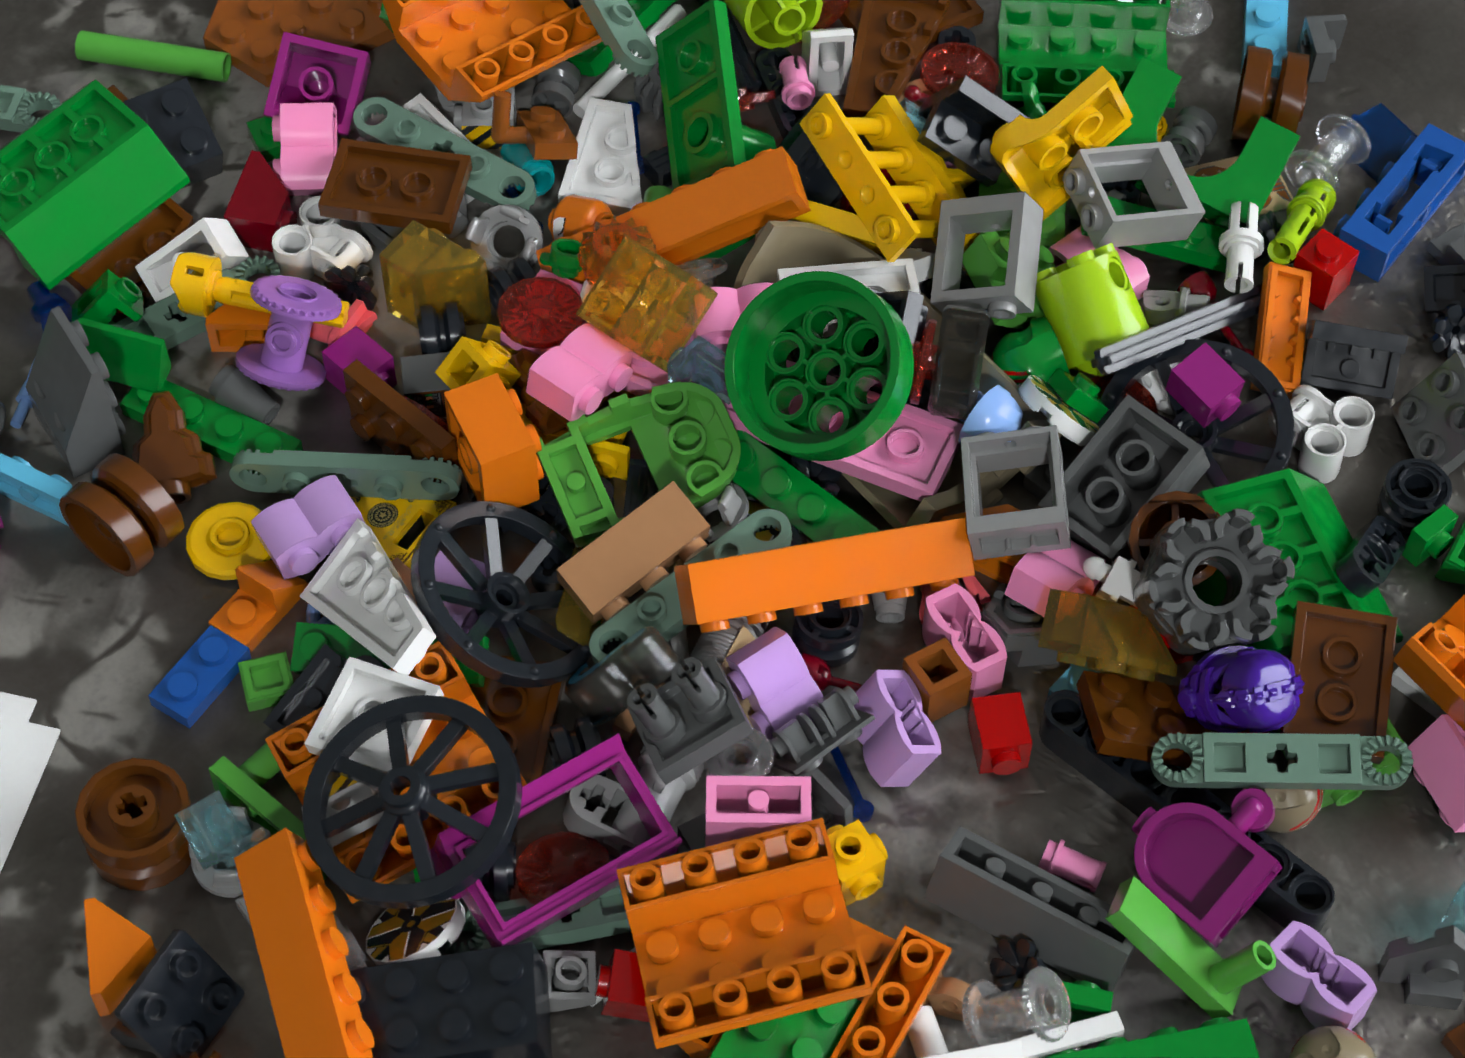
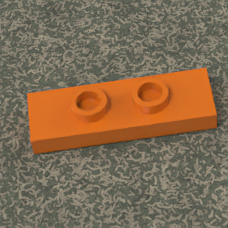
M1269 262L1263 270L1254 357L1275 375L1284 388L1288 399H1292V393L1300 386L1312 272ZM1251 382L1250 389L1260 392V390Z

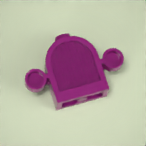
M1257 788L1244 789L1235 796L1231 806L1232 816L1228 820L1207 806L1187 802L1172 804L1159 811L1149 807L1139 816L1132 827V831L1138 836L1134 849V861L1142 883L1172 912L1216 948L1283 868L1277 859L1245 835L1247 831L1260 832L1267 829L1275 817V806L1267 793Z

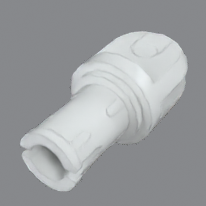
M1241 201L1231 204L1228 230L1222 233L1219 238V251L1227 258L1224 287L1235 293L1238 277H1240L1239 293H1246L1252 290L1254 286V259L1259 257L1264 251V237L1257 232L1259 207L1252 202H1249L1246 228H1239Z

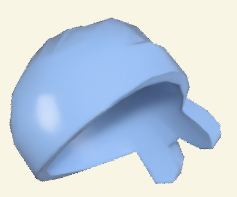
M996 385L986 394H983L981 391L978 392L977 389L971 390L969 398L974 404L971 411L959 410L956 412L957 419L964 422L958 440L960 445L961 438L976 436L984 432L1001 433L1021 429L1022 409L1011 396V393L1000 385Z

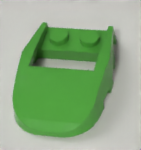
M673 382L652 387L651 393L629 399L625 393L608 400L609 406L588 417L583 414L579 419L566 423L568 432L544 445L542 438H539L542 450L537 452L536 455L539 458L576 548L588 546L623 519H618L589 453L588 445L607 440L631 430L658 492L674 481L696 509L715 499L725 490L726 486H729L738 468L741 445L737 431L723 402L713 391L693 382Z

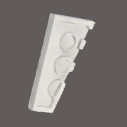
M357 518L301 593L300 597L398 673L409 675L415 665L424 658L427 649L436 638V635L371 527Z

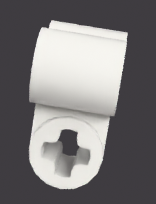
M321 196L308 198L302 203L299 208L301 226L287 225L281 227L272 237L275 263L278 264L281 275L307 280L317 275L326 281L327 278H325L324 273L334 266L341 270L347 265L356 269L360 263H367L373 257V250L362 235L354 230L342 227L341 219L320 216L318 203Z
M1303 384L1294 390L1290 400L1294 417L1293 446L1300 450L1297 468L1299 473L1325 484L1334 480L1338 475L1343 456H1357L1364 451L1375 419V411L1373 406L1363 398L1347 396L1333 403L1316 388ZM1271 411L1268 416V423L1271 430L1277 436L1276 422Z

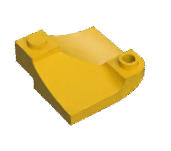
M1101 66L1040 118L1029 119L1019 115L1011 123L1002 125L992 137L990 153L1012 181L1017 191L1026 192L1044 209V221L1071 198L1064 188V182L1061 177L1078 150L1106 147L1132 125L1130 119L1133 115L1114 77Z

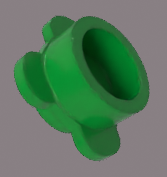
M557 239L552 242L550 253L544 252L540 254V263L551 266L552 272L561 278H575L579 272L591 271L594 268V261L586 258V246L576 240Z

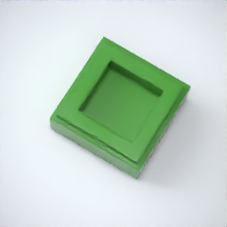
M286 651L238 662L249 712L276 706L293 685Z

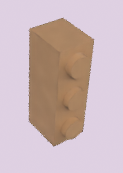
M672 481L557 568V580L593 625L603 617L608 621L630 604L627 599L641 588L647 592L669 576L666 569L679 559L686 563L704 550L708 545L704 540L709 537L710 525L677 484Z

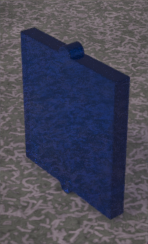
M1382 103L1360 115H1351L1350 121L1333 129L1328 134V138L1376 182L1389 161L1396 163L1399 160L1400 151L1411 135L1418 136Z

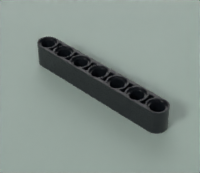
M1060 690L1047 698L1039 731L1042 743L1137 817L1149 807L1159 811L1172 804L1187 802L1207 806L1227 820L1232 816L1231 807L1206 788H1176L1161 783L1154 776L1149 761L1097 753L1078 693L1071 690ZM1055 719H1067L1073 724H1061ZM1164 764L1167 766L1166 769H1171L1172 772L1178 771V773H1181L1182 771L1177 766ZM1134 778H1145L1152 784H1141L1135 781ZM1247 831L1245 835L1277 859L1283 867L1253 905L1283 928H1286L1294 920L1320 932L1335 901V891L1332 884L1264 831ZM1306 900L1312 903L1317 909H1306L1302 907L1297 901Z

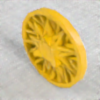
M242 502L220 503L204 510L191 523L186 535V551L194 567L207 577L226 581L237 579L235 569L238 566L269 561L271 557L260 542L251 523L261 510L254 505Z

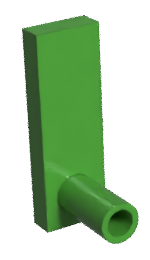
M267 743L261 746L239 767L235 766L223 755L209 768L215 793L230 806L246 808L250 820L269 830L271 836L286 827L306 840L303 822L262 788L264 784L281 770ZM321 869L323 878L325 880L328 876Z
M1135 876L1119 885L1105 918L1212 1018H1227L1231 1016L1242 986L1273 970L1276 966L1274 951L1262 940H1257L1223 959Z

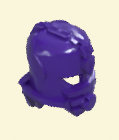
M1226 645L1205 654L1195 664L1187 677L1181 680L1177 699L1186 716L1196 719L1208 730L1217 733H1237L1249 729L1251 733L1278 730L1294 718L1300 706L1299 694L1303 693L1305 682L1301 680L1300 674H1295L1294 664L1274 650L1255 649L1253 646ZM1214 687L1220 690L1221 692L1214 693ZM1217 704L1225 708L1228 715L1219 710Z

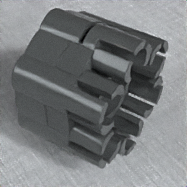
M1233 509L1214 519L1197 520L1192 518L1189 521H1185L1184 518H1181L1157 532L1152 538L1150 553L1144 562L1140 580L1135 585L1133 599L1138 610L1148 617L1155 629L1166 638L1168 645L1176 653L1190 656L1204 651H1212L1226 645L1246 646L1265 640L1274 633L1277 626L1272 625L1271 620L1278 618L1275 601L1277 596L1283 593L1289 586L1286 581L1294 578L1295 567L1290 556L1281 559V550L1274 546H1266L1262 542L1263 533L1260 524L1252 526L1250 523L1256 517L1251 512L1244 509ZM1199 565L1215 567L1223 574L1226 580L1227 590L1225 597L1216 606L1204 603L1198 598L1193 589L1192 577L1195 568Z

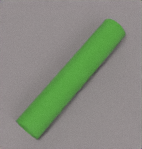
M84 30L78 33L75 43V54L78 60L219 82H227L231 72V55L227 52Z

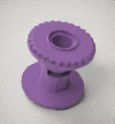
M269 275L257 278L251 285L250 295L257 304L271 311L264 344H251L240 348L235 357L236 366L240 372H243V375L268 387L285 389L287 391H308V389L313 390L315 387H320L326 378V371L317 359L306 354L313 322L333 320L340 315L342 310L341 299L332 290L327 289V287L307 279L288 275Z

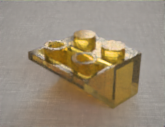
M413 220L379 254L387 311L418 329L417 318L421 317L420 306L432 304L436 312L439 313L442 312L445 302L457 301L458 312H463L465 326L485 324L490 320L491 308L486 261L476 251L469 248L464 249L448 240L439 230L429 229Z
M625 235L576 315L668 373L718 293L691 274Z
M1050 589L1038 647L1057 652V662L1085 667L1086 665L1085 669L1105 674H1122L1125 677L1154 682L1156 674L1176 677L1178 667L1160 633L1155 629L1148 617L1138 609L1091 595Z

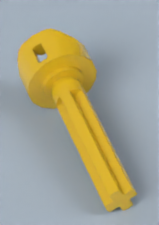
M193 252L182 253L177 257L170 285L179 300L177 307L183 313L206 318L212 313L218 301L221 304L271 314V311L263 308L252 299L250 289L253 282L227 276L222 277V265L219 257ZM188 269L194 270L191 274H188ZM341 301L342 310L337 318L313 323L343 329L344 325L347 324L350 303Z

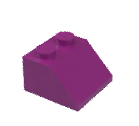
M283 32L263 116L272 118L273 115H280V103L333 102L337 110V132L339 135L349 137L354 125L353 113L356 107L363 101L372 63L369 53Z

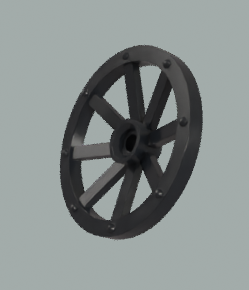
M1185 340L1184 344L1119 370L1110 380L1102 394L1101 401L1109 410L1096 423L1099 428L1102 427L1124 400L1123 396L1129 388L1141 377L1155 370L1175 419L1172 421L1158 413L1155 414L1186 436H1195L1200 439L1196 443L1203 447L1211 465L1205 472V475L1213 488L1230 483L1214 459L1212 452L1267 464L1258 476L1281 471L1288 466L1294 440V417L1288 396L1279 380L1262 362L1231 345L1210 340ZM1206 342L1229 366L1250 380L1260 390L1262 395L1239 406L1226 420L1220 421L1216 418L1204 428L1165 389L1171 373L1169 364L1182 362ZM1269 409L1273 412L1277 430L1275 448L1218 437Z
M475 501L456 505L440 514L429 525L414 549L411 562V583L417 606L435 633L437 640L445 649L468 668L491 680L525 688L544 687L559 683L573 675L590 658V638L593 632L603 624L602 618L593 625L579 608L580 629L576 639L527 612L531 610L578 606L566 590L529 593L527 586L524 584L547 555L560 567L576 555L578 551L561 533L547 522L520 508L491 501ZM481 525L486 577L449 534L451 531L464 526ZM498 527L516 532L536 544L513 574L503 572ZM437 548L442 551L473 590L435 580L434 562ZM443 601L475 609L478 619L467 634L451 617ZM491 627L500 629L515 661L498 656L479 645ZM518 627L568 655L552 662L536 664Z
M432 695L402 697L385 702L350 721L333 737L316 761L307 782L303 801V826L307 844L315 861L332 882L357 900L390 909H411L441 902L464 891L480 879L505 850L515 830L521 809L522 781L520 769L509 743L500 730L488 717L468 704L455 699ZM427 719L449 722L415 764L410 766L404 722ZM387 729L391 770L383 773L348 759L364 742ZM467 730L473 732L489 747L495 763L429 776ZM338 774L378 790L377 794L326 818L328 798ZM499 781L498 801L489 827L480 824L437 799L438 793ZM410 787L405 794L400 795L405 788ZM383 812L355 873L350 871L336 856L329 838ZM429 816L478 842L477 846L462 861L438 876L422 823ZM398 825H405L420 882L392 885L372 881Z

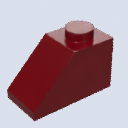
M251 150L224 213V219L229 221L244 247L273 252L272 237L274 233L281 227L297 225V214L291 209L287 189L259 151Z

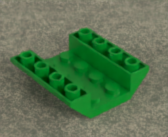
M999 0L997 97L1003 101H1023L1021 83L1033 81L1038 89L1040 102L1059 103L1101 66L1114 77L1123 94L1142 57L1168 69L1166 27L1170 12V0ZM1175 94L1167 108L1175 107Z
M95 79L0 148V235L12 245L22 265L50 290L186 186L190 180L150 126Z
M1288 468L1211 488L1197 494L1219 515L1228 513L1233 509H1244L1254 514L1256 517L1250 523L1252 526L1260 524L1263 533L1262 542L1266 546H1274L1281 550V559L1290 556L1294 563V578L1286 581L1289 586L1283 593L1277 596L1275 601L1278 618L1271 620V624L1277 626L1274 633L1267 639L1246 645V647L1253 646L1255 649L1274 650L1283 656L1289 655L1294 607L1297 601L1393 616L1378 587L1366 597L1361 598L1350 592L1339 579L1335 565L1353 538L1323 483ZM1216 569L1210 578L1193 587L1198 598L1204 603L1216 606L1224 599L1227 585L1223 574ZM1398 625L1395 644L1402 642L1404 638Z

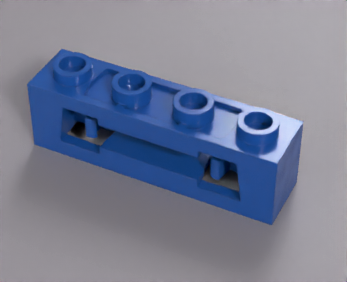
M1430 123L1418 137L1411 135L1400 151L1399 160L1396 163L1389 161L1378 178V185L1374 189L1370 187L1365 189L1356 204L1354 214L1352 216L1345 214L1334 230L1333 235L1360 251L1355 270L1376 282L1381 280L1465 176L1464 141ZM1417 172L1418 175L1414 183L1419 185L1420 188L1398 213L1395 227L1388 235L1393 221L1386 218V216L1406 193L1412 176Z

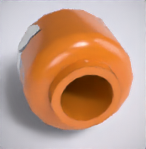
M569 195L564 197L550 212L548 228L551 232L552 240H555L559 237L577 234L590 228L593 223L599 220L614 218V215L607 203L599 199Z

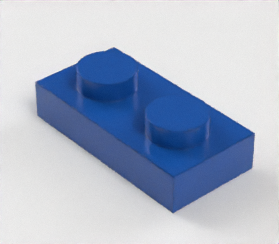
M210 625L148 695L151 705L190 729L240 672L238 662L252 658L249 648Z

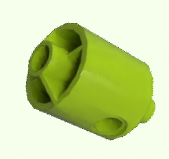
M723 0L754 43L767 49L785 48L802 40L803 31L812 30L818 22L823 5L822 0Z
M1113 243L1093 251L1092 249L1067 259V263L1037 273L1035 295L1044 316L1056 334L1068 369L1099 377L1103 375L1100 374L1098 368H1092L1091 359H1094V351L1096 349L1149 328Z

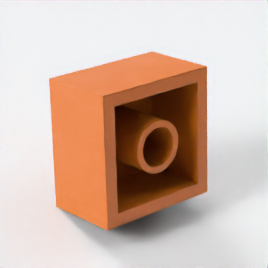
M496 373L444 392L448 431L456 438L459 466L477 501L498 502L520 508L540 500L538 480L544 478V473L536 453L542 450V446L533 424L525 426L521 418L523 410L516 391L513 388L506 390L501 378Z

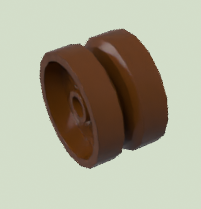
M1248 45L1239 81L1230 138L1248 141L1261 116L1268 117V120L1294 133L1297 132L1298 123L1302 120L1308 91V83L1306 82L1309 55L1286 52L1280 59L1276 77H1272L1273 54L1271 49Z
M118 453L109 454L92 469L90 475L91 483L87 481L78 482L61 497L59 507L72 532L101 562L124 576H136L152 561L154 556L153 547H167L182 533L185 525L182 514L172 497L150 473L128 457Z
M131 758L112 763L91 777L79 794L75 816L78 831L83 844L86 846L90 862L102 879L123 890L147 891L166 886L184 874L191 864L188 848L190 834L192 830H199L187 786L176 771L157 760Z

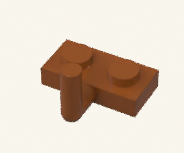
M506 91L494 92L491 137L495 143L526 144L534 160L577 159L578 142L559 110L548 106H534L530 111H517L516 126H509L511 93Z

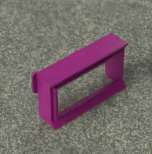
M619 733L523 786L518 819L611 768L639 814V818L651 839L504 922L479 879L464 891L451 897L455 900L463 898L492 948L522 942L620 885L616 869L671 856L676 853L683 842L681 837L678 838L626 753ZM497 801L469 817L489 827L495 813ZM451 827L440 832L433 848L430 849L437 876L462 861L466 857L462 850L477 842Z

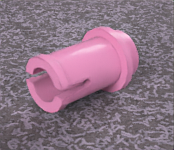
M788 56L779 64V71L784 86L781 90V98L789 108L804 110L811 105L815 97V88L808 80L805 60L801 56H797L798 68H796L794 56Z
M1049 839L1038 867L1095 893L1107 862H1101L1064 846L1065 840L1060 839V842L1057 843Z

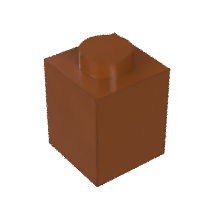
M946 637L903 658L902 670L911 677L917 686L922 699V712L931 722L968 704L973 674Z

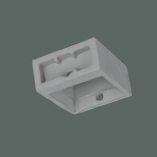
M1171 141L1079 149L1061 177L1064 182V188L1067 194L1070 195L1081 218L1082 227L1087 231L1095 249L1113 243L1114 247L1187 240L1205 214V210ZM1142 179L1157 212L1117 216L1101 183Z
M1026 192L942 200L930 303L945 314L948 320L958 323L972 322L974 317L991 316L997 319H1012L1019 313L1034 312L1044 209ZM1010 230L1005 285L960 289L965 234Z
M1057 425L1045 427L1030 426L1023 430L1001 433L984 432L976 436L961 438L967 535L974 560L1071 548L1063 458ZM1049 464L1053 507L983 515L980 473Z

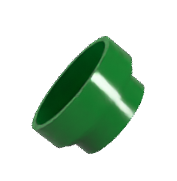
M828 271L803 272L773 283L757 295L742 312L732 330L726 349L725 383L730 402L737 416L745 427L760 440L796 458L809 461H833L865 450L877 442L893 426L910 394L914 373V357L910 337L904 323L892 306L859 281L839 273ZM837 319L838 327L836 332L831 337L824 339L823 331L825 326L830 321ZM878 336L879 345L877 350L872 355L865 357V344L869 339ZM799 348L800 357L797 363L787 368L786 359L788 354L792 350ZM840 365L841 374L839 379L834 384L827 386L826 377L828 372L833 367ZM881 383L882 393L875 402L868 404L867 393L873 385ZM802 394L803 403L801 408L796 413L790 414L789 404L796 395ZM843 412L844 421L842 426L837 431L830 433L829 423L831 418L836 413Z

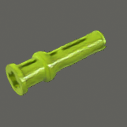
M1322 179L1305 181L1299 187L1297 195L1289 202L1286 210L1287 219L1274 239L1270 241L1267 248L1268 255L1274 262L1288 264L1290 259L1293 261L1309 233L1318 230L1325 222L1327 214L1334 208L1336 203V192L1327 181ZM1325 194L1323 201L1320 200L1321 196Z

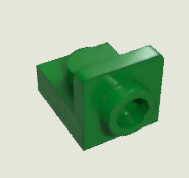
M107 269L72 304V321L78 320V318H86L108 324L118 309L133 321L138 322L143 317L142 292L129 278H119Z

